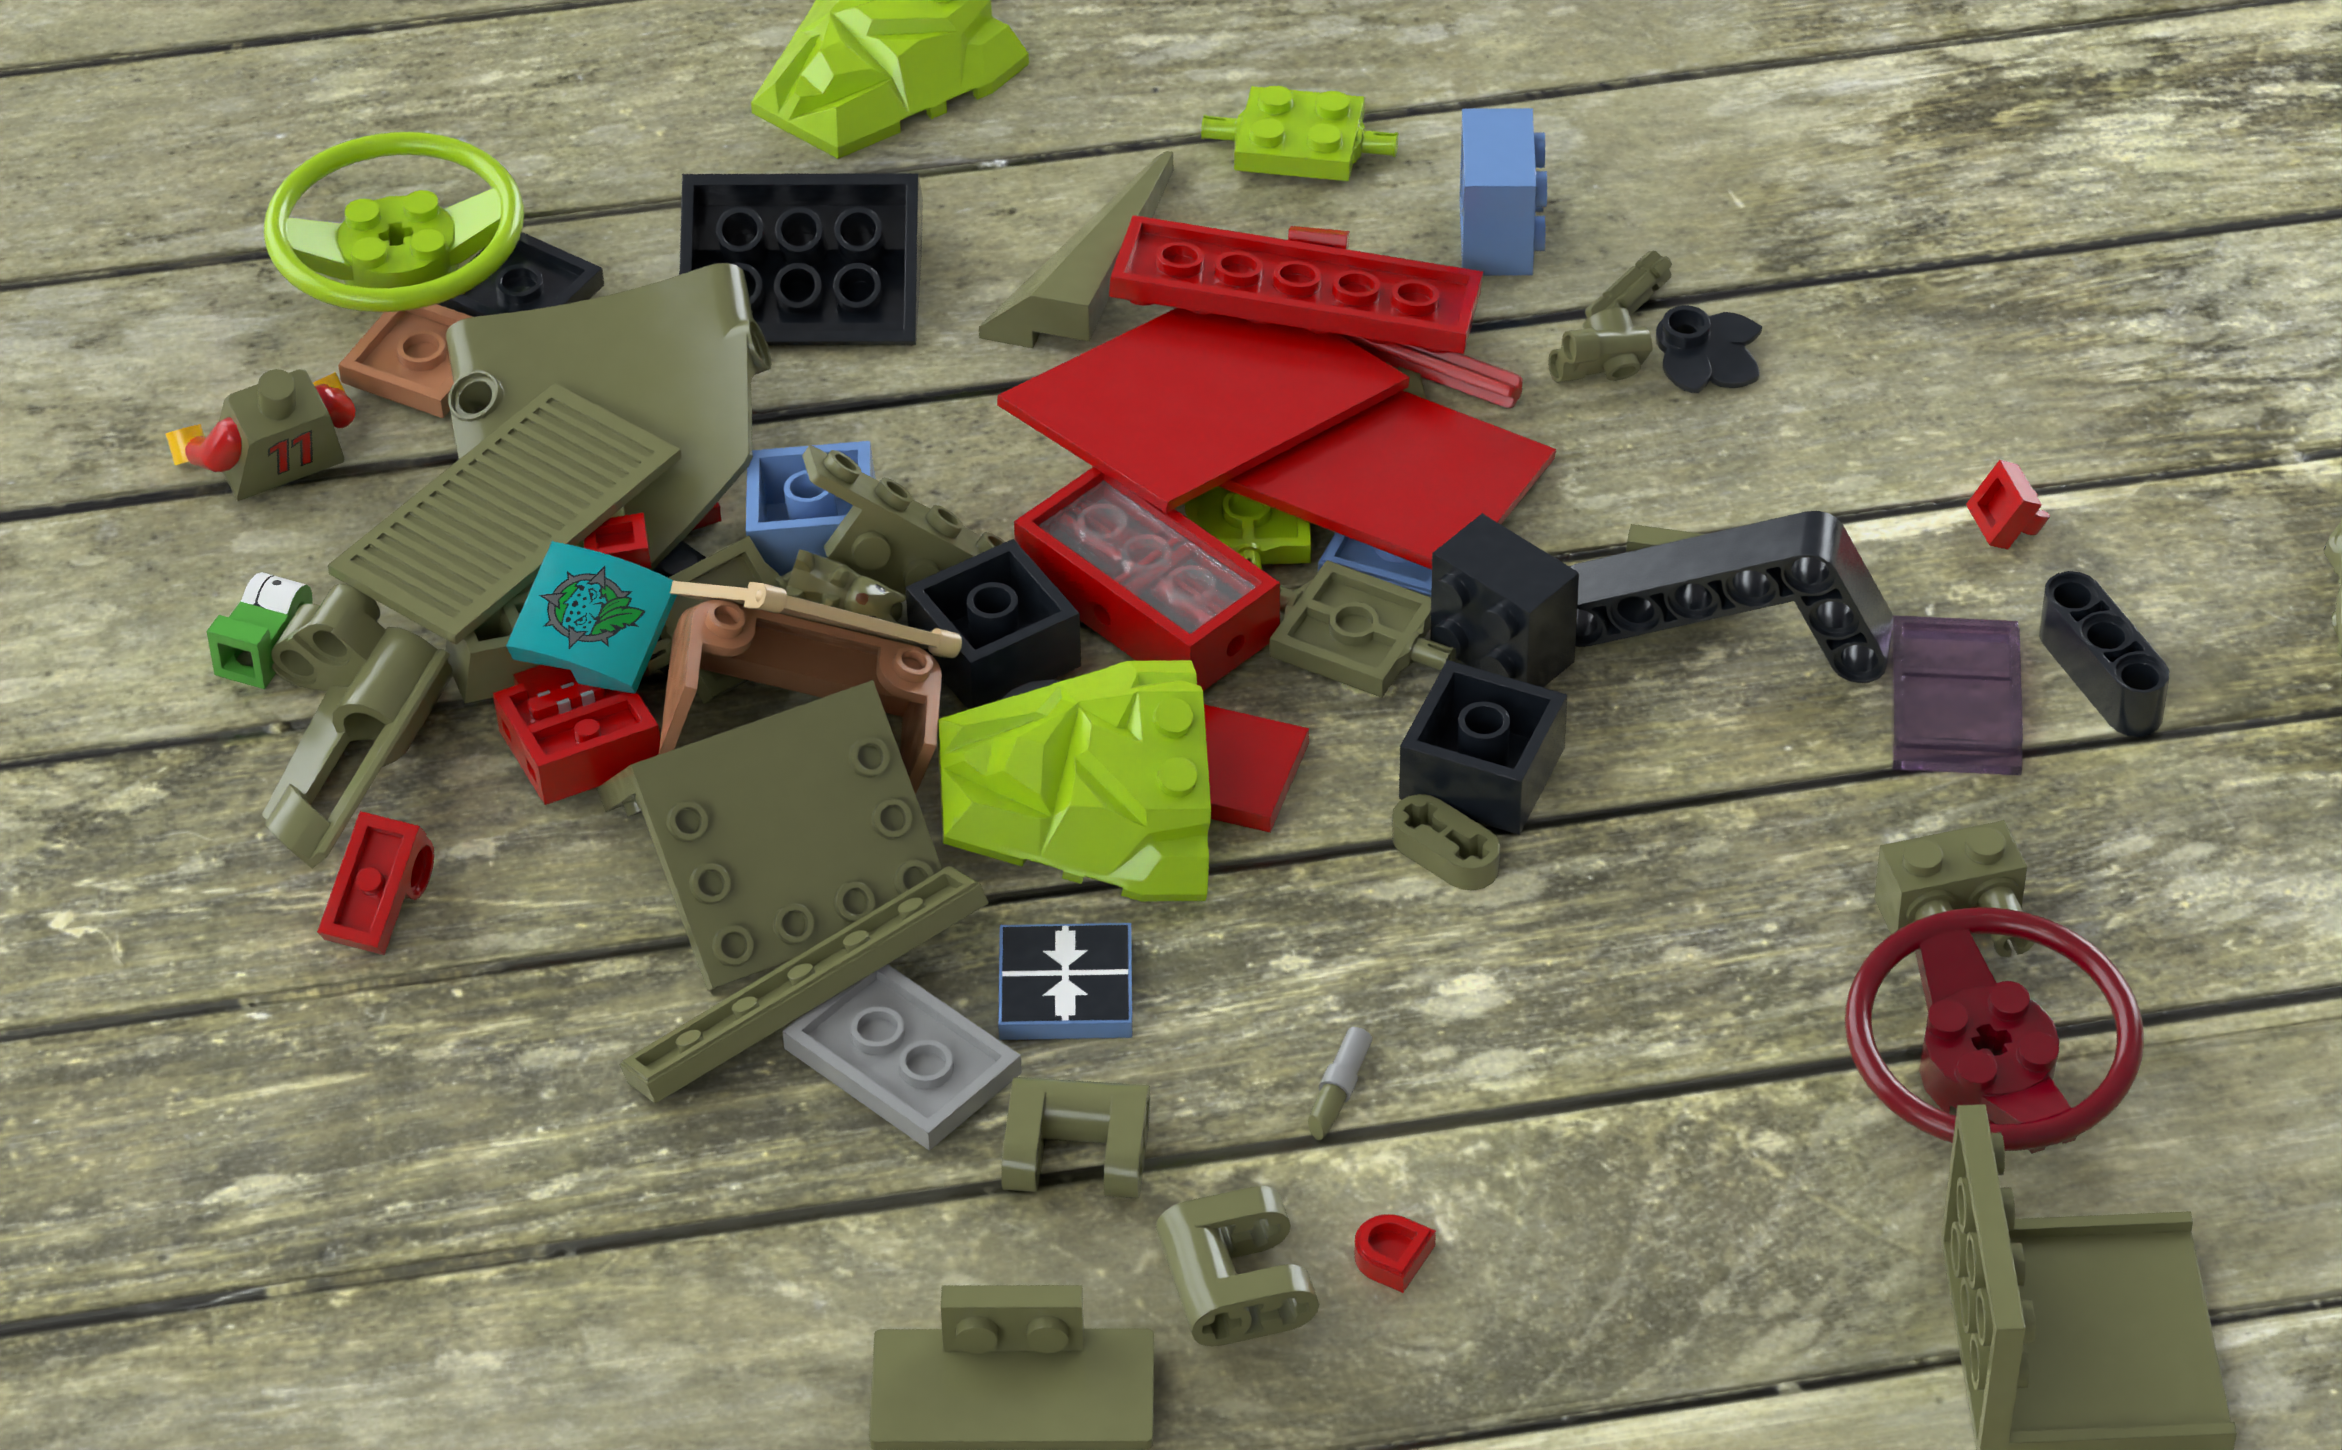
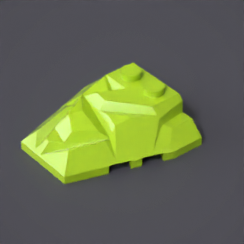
M816 0L751 101L752 114L840 159L901 133L900 120L926 109L927 116L930 119H934L947 113V100L968 91H972L973 96L977 100L994 93L1029 65V53L1009 25L992 17L991 0Z
M1191 660L1125 661L938 719L943 844L1023 867L1027 860L1063 870L1062 879L1082 884L1084 877L1122 887L1121 896L1141 902L1206 901L1209 874L1207 834L1211 823V800L1203 690L1201 686L1197 685L1196 671Z

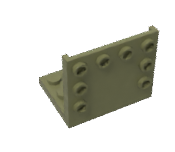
M873 680L631 764L597 788L605 812L623 806L627 817L643 813L707 991L792 960L942 870Z
M1986 1104L1957 1106L1941 1231V1245L1976 1450H2234L2237 1432L2235 1422H2231L2192 1236L2193 1220L2191 1211L2015 1219L2012 1188H2001L1998 1176L2003 1175L2005 1170V1149L2002 1133L1990 1132Z

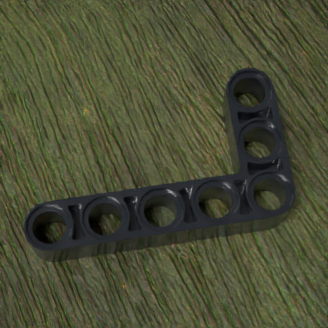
M1805 511L1569 566L1579 572L1575 644L1577 647L1598 645L1794 601L1829 664L1838 676L1851 682L1868 683L1879 679L1887 668L1894 625L1892 612L1844 525L1838 518L1826 512Z

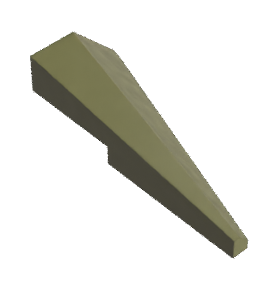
M1165 151L1155 157L979 326V338L1028 348H1034L1040 332L1090 342L1109 299L1110 276L1133 215L1153 218L1174 170L1173 152Z

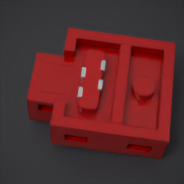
M539 665L513 674L514 686L493 693L499 732L544 805L599 787L631 764L660 755L661 739L659 726L637 691L636 694L578 684L569 669Z

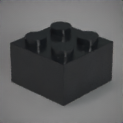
M1482 513L1432 553L1430 640L1450 648H1455L1456 659L1467 666L1544 688L1575 662L1579 572Z
M1014 539L905 587L909 627L928 632L939 628L960 634L962 639L961 649L955 658L937 657L932 655L928 649L923 650L935 658L941 668V679L968 710L999 701L1012 689L1026 683L1055 679L1081 667L1080 613Z
M1447 660L1400 745L1399 799L1402 800L1408 796L1418 794L1430 795L1442 800L1475 822L1520 835L1565 749L1567 694Z

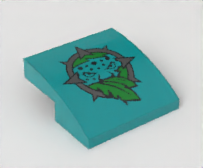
M552 541L506 647L513 660L571 670L578 684L636 694L677 595L670 593L672 581L674 580L611 555Z

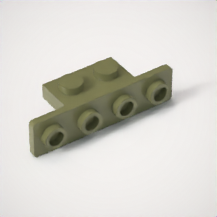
M809 445L802 455L809 479L814 485L853 505L824 545L827 558L844 563L859 575L876 580L894 591L906 595L905 587L1005 543L1004 540L992 533L984 532L980 536L965 528L956 515L942 506L933 505L930 509L913 500L911 494L894 480L882 478L879 482L864 474L851 458L839 451L831 450L827 454Z

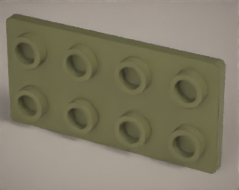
M941 1285L942 1329H879L874 1333L869 1444L873 1450H1147L1153 1446L1154 1332L1148 1328L1084 1329L1082 1285Z

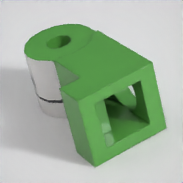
M257 573L248 583L242 600L230 616L218 615L206 631L214 675L265 689L276 674L272 669L274 661L271 651L299 606L306 603L312 604L311 588L306 584L267 573ZM244 651L251 652L253 666L240 664L237 661L238 656Z

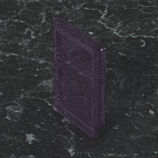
M1893 615L1894 625L1891 638L1892 769L2021 775L2023 722L2020 629L2018 621Z

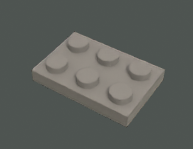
M888 964L800 1016L782 1031L785 1050L929 1151L1012 1082L1014 1077H1018L1022 1073L1020 1054Z

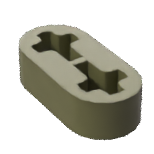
M1418 794L1408 796L1399 801L1394 807L1392 814V841L1395 848L1403 855L1450 885L1462 890L1483 889L1496 880L1500 866V844L1497 837L1490 830L1442 800L1430 795Z

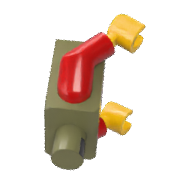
M274 369L262 374L258 384L231 393L224 399L220 420L207 437H204L201 424L166 433V437L175 465L190 462L193 465L213 472H222L237 501L343 463L344 455L334 427L343 429L349 426L355 418L356 409L352 400L347 396L336 372L312 382L306 370L298 369L288 373L284 370Z

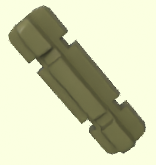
M1648 251L1635 263V266H1632L1602 294L1603 296L1597 298L1585 310L1587 319L1598 312L1611 308H1625L1631 316L1655 293L1654 291L1661 288L1671 278V260L1667 256L1662 257L1657 251Z

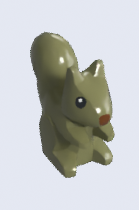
M802 549L798 551L786 588L788 596L897 623L902 616V602L906 600V595L894 591L876 580L859 575L844 563Z

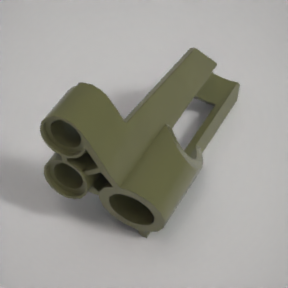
M348 584L334 585L321 605L306 603L299 606L271 651L274 661L272 669L282 679L299 687L327 691L262 813V816L266 819V827L279 841L312 869L328 857L381 768L397 761L408 751L453 676L452 667L447 660L450 656L449 652L444 649L435 648L425 639L399 627H387L385 629L377 622L380 618V608L377 602ZM375 739L376 741L329 818L326 819L311 806L318 792L350 741Z

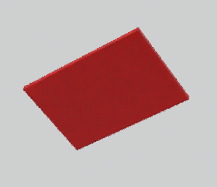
M1174 308L997 396V406L1167 513L1408 388L1410 377L1336 333L1315 334L1299 327L1274 323L1255 324L1243 318L1218 314L1200 315L1192 313L1187 309Z
M1402 390L1219 485V487L1432 570V553L1480 514L1483 513L1502 525L1555 459L1556 449Z

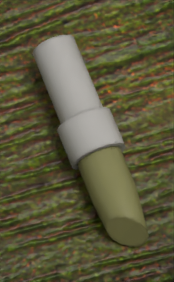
M1351 1027L1348 1029L1333 1063L1327 1067L1319 1084L1320 1092L1308 1118L1310 1132L1317 1140H1321L1327 1135L1336 1121L1344 1102L1350 1099L1357 1084V1073L1372 1042L1371 1034L1362 1028Z

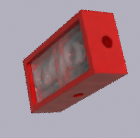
M1092 467L1014 521L1015 541L1080 613V621L1136 661L1191 660L1196 671L1197 685L1201 686L1203 691L1270 643L1271 636L1280 625L1279 581L1177 510L1173 509L1165 513L1095 467Z

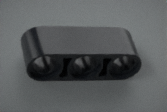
M2066 571L2057 573L2049 578L2045 584L2039 638L2042 644L2113 729L2124 735L2134 737L2150 735L2157 731L2163 722L2169 683V669L2166 663L2091 576L2081 572Z

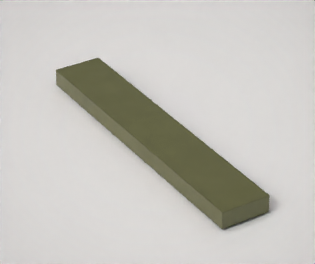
M947 866L624 1059L619 1065L627 1083L656 1104L987 905L988 900L981 884L955 868Z

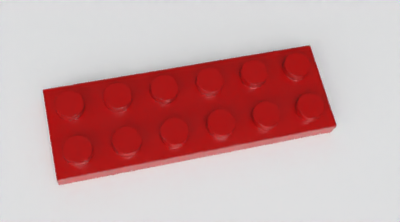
M1133 215L1110 276L1109 297L1126 299L1133 304L1141 306L1157 304L1187 309L1192 313L1200 315L1218 314L1243 318L1255 324L1274 323L1299 327L1315 334L1336 333L1360 337L1375 344L1391 342L1422 347L1426 351L1437 354L1448 352L1464 354L1481 292L1483 271Z

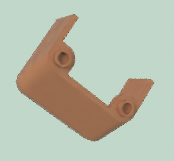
M725 600L705 601L686 609L681 614L672 637L659 754L675 749L697 692L700 669L821 698L873 680L885 713L903 717L900 754L916 795L937 746L942 673L938 662L932 655L916 646L779 613L745 608L742 604Z

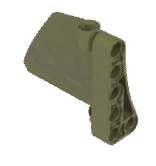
M717 263L642 287L564 305L470 317L452 324L447 330L446 341L454 382L448 394V405L451 412L458 459L463 457L553 383L559 384L681 449V459L624 506L625 515L644 512L652 568H648L650 570L659 565L691 532L747 469L752 460L751 381L754 375L771 369V356L765 337L752 316L743 270L737 265ZM534 581L520 593L530 591Z

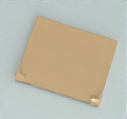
M672 581L670 591L671 594L703 602L725 600L742 604L745 608L779 613L896 641L921 649H928L932 655L937 657L955 658L960 652L962 644L961 636L958 633L939 628L928 632L788 596L785 589L764 583L749 582L748 588Z

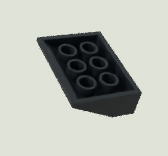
M682 174L679 275L717 263H729L740 267L745 275L753 319L760 327L768 346L916 345L923 197L919 174Z

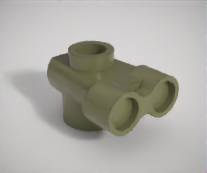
M1611 308L1598 312L1584 322L1583 329L1564 332L1561 349H1554L1549 354L1548 366L1551 377L1555 382L1579 380L1585 378L1586 375L1605 372L1607 379L1611 381L1631 377L1641 369V365L1653 351L1651 335L1645 326H1633L1629 311L1625 308Z

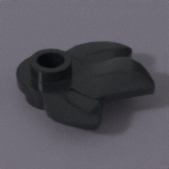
M1682 305L1668 310L1663 319L1658 323L1655 339L1659 349L1665 353L1662 365L1663 371L1667 378L1680 389L1690 393H1699L1707 386L1709 381L1724 388H1739L1750 385L1759 379L1760 373L1757 362L1745 347L1762 333V326L1743 315L1731 312H1722L1708 316L1700 308Z

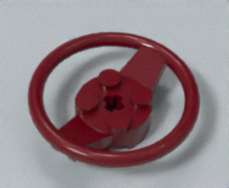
M1990 907L1949 910L1916 920L1900 928L1884 939L1864 960L1853 979L1845 1006V1030L1851 1057L1869 1089L1886 1107L1904 1121L1929 1135L1953 1143L1956 1120L1955 1115L1949 1114L1950 1106L1957 1109L1959 1105L1986 1104L1990 1132L2002 1133L2005 1151L2029 1150L2033 1154L2043 1151L2046 1146L2075 1141L2078 1135L2093 1128L2118 1107L2134 1083L2142 1062L2144 1029L2141 1012L2136 997L2120 970L2095 945L2076 932L2046 918L2016 910ZM1971 934L2005 935L2021 938L2047 947L2081 968L2095 982L2105 996L2116 1025L2117 1044L2115 1056L2109 1072L2098 1088L2076 1106L2071 1108L2053 1081L2060 1044L2053 1020L2038 1003L2030 999L2027 989L2021 984L2014 981L1996 983ZM1914 951L1928 1009L1919 1071L1925 1091L1940 1109L1924 1102L1899 1082L1883 1061L1873 1036L1872 1010L1878 989L1889 972Z

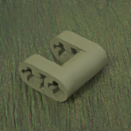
M1014 1077L1003 1143L1002 1189L1038 1191L1045 1140L1106 1143L1104 1196L1139 1198L1149 1129L1150 1086Z
M1266 1186L1249 1187L1185 1201L1173 1205L1164 1211L1157 1220L1156 1230L1192 1336L1201 1345L1210 1347L1222 1346L1290 1331L1309 1322L1318 1312L1320 1304L1308 1271L1302 1266L1293 1264L1278 1265L1242 1274H1236L1231 1258L1271 1249L1281 1243L1289 1234L1291 1224L1280 1193L1274 1188Z

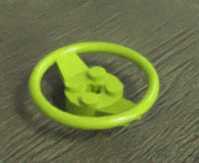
M423 132L380 133L359 137L332 146L297 167L282 182L269 202L264 221V241L267 252L280 274L300 291L317 300L357 311H407L428 307L455 298L478 286L494 274L508 259L519 241L523 228L524 205L514 178L501 163L485 151L464 141L444 135ZM417 155L447 160L475 172L492 188L444 209L439 206L438 197L433 192L418 190L407 196H387L377 200H354L345 207V220L343 223L290 218L291 212L300 197L322 178L348 165L384 156ZM485 248L471 262L467 263L466 265L458 269L459 263H462L478 251ZM320 274L344 280L345 284L331 280Z

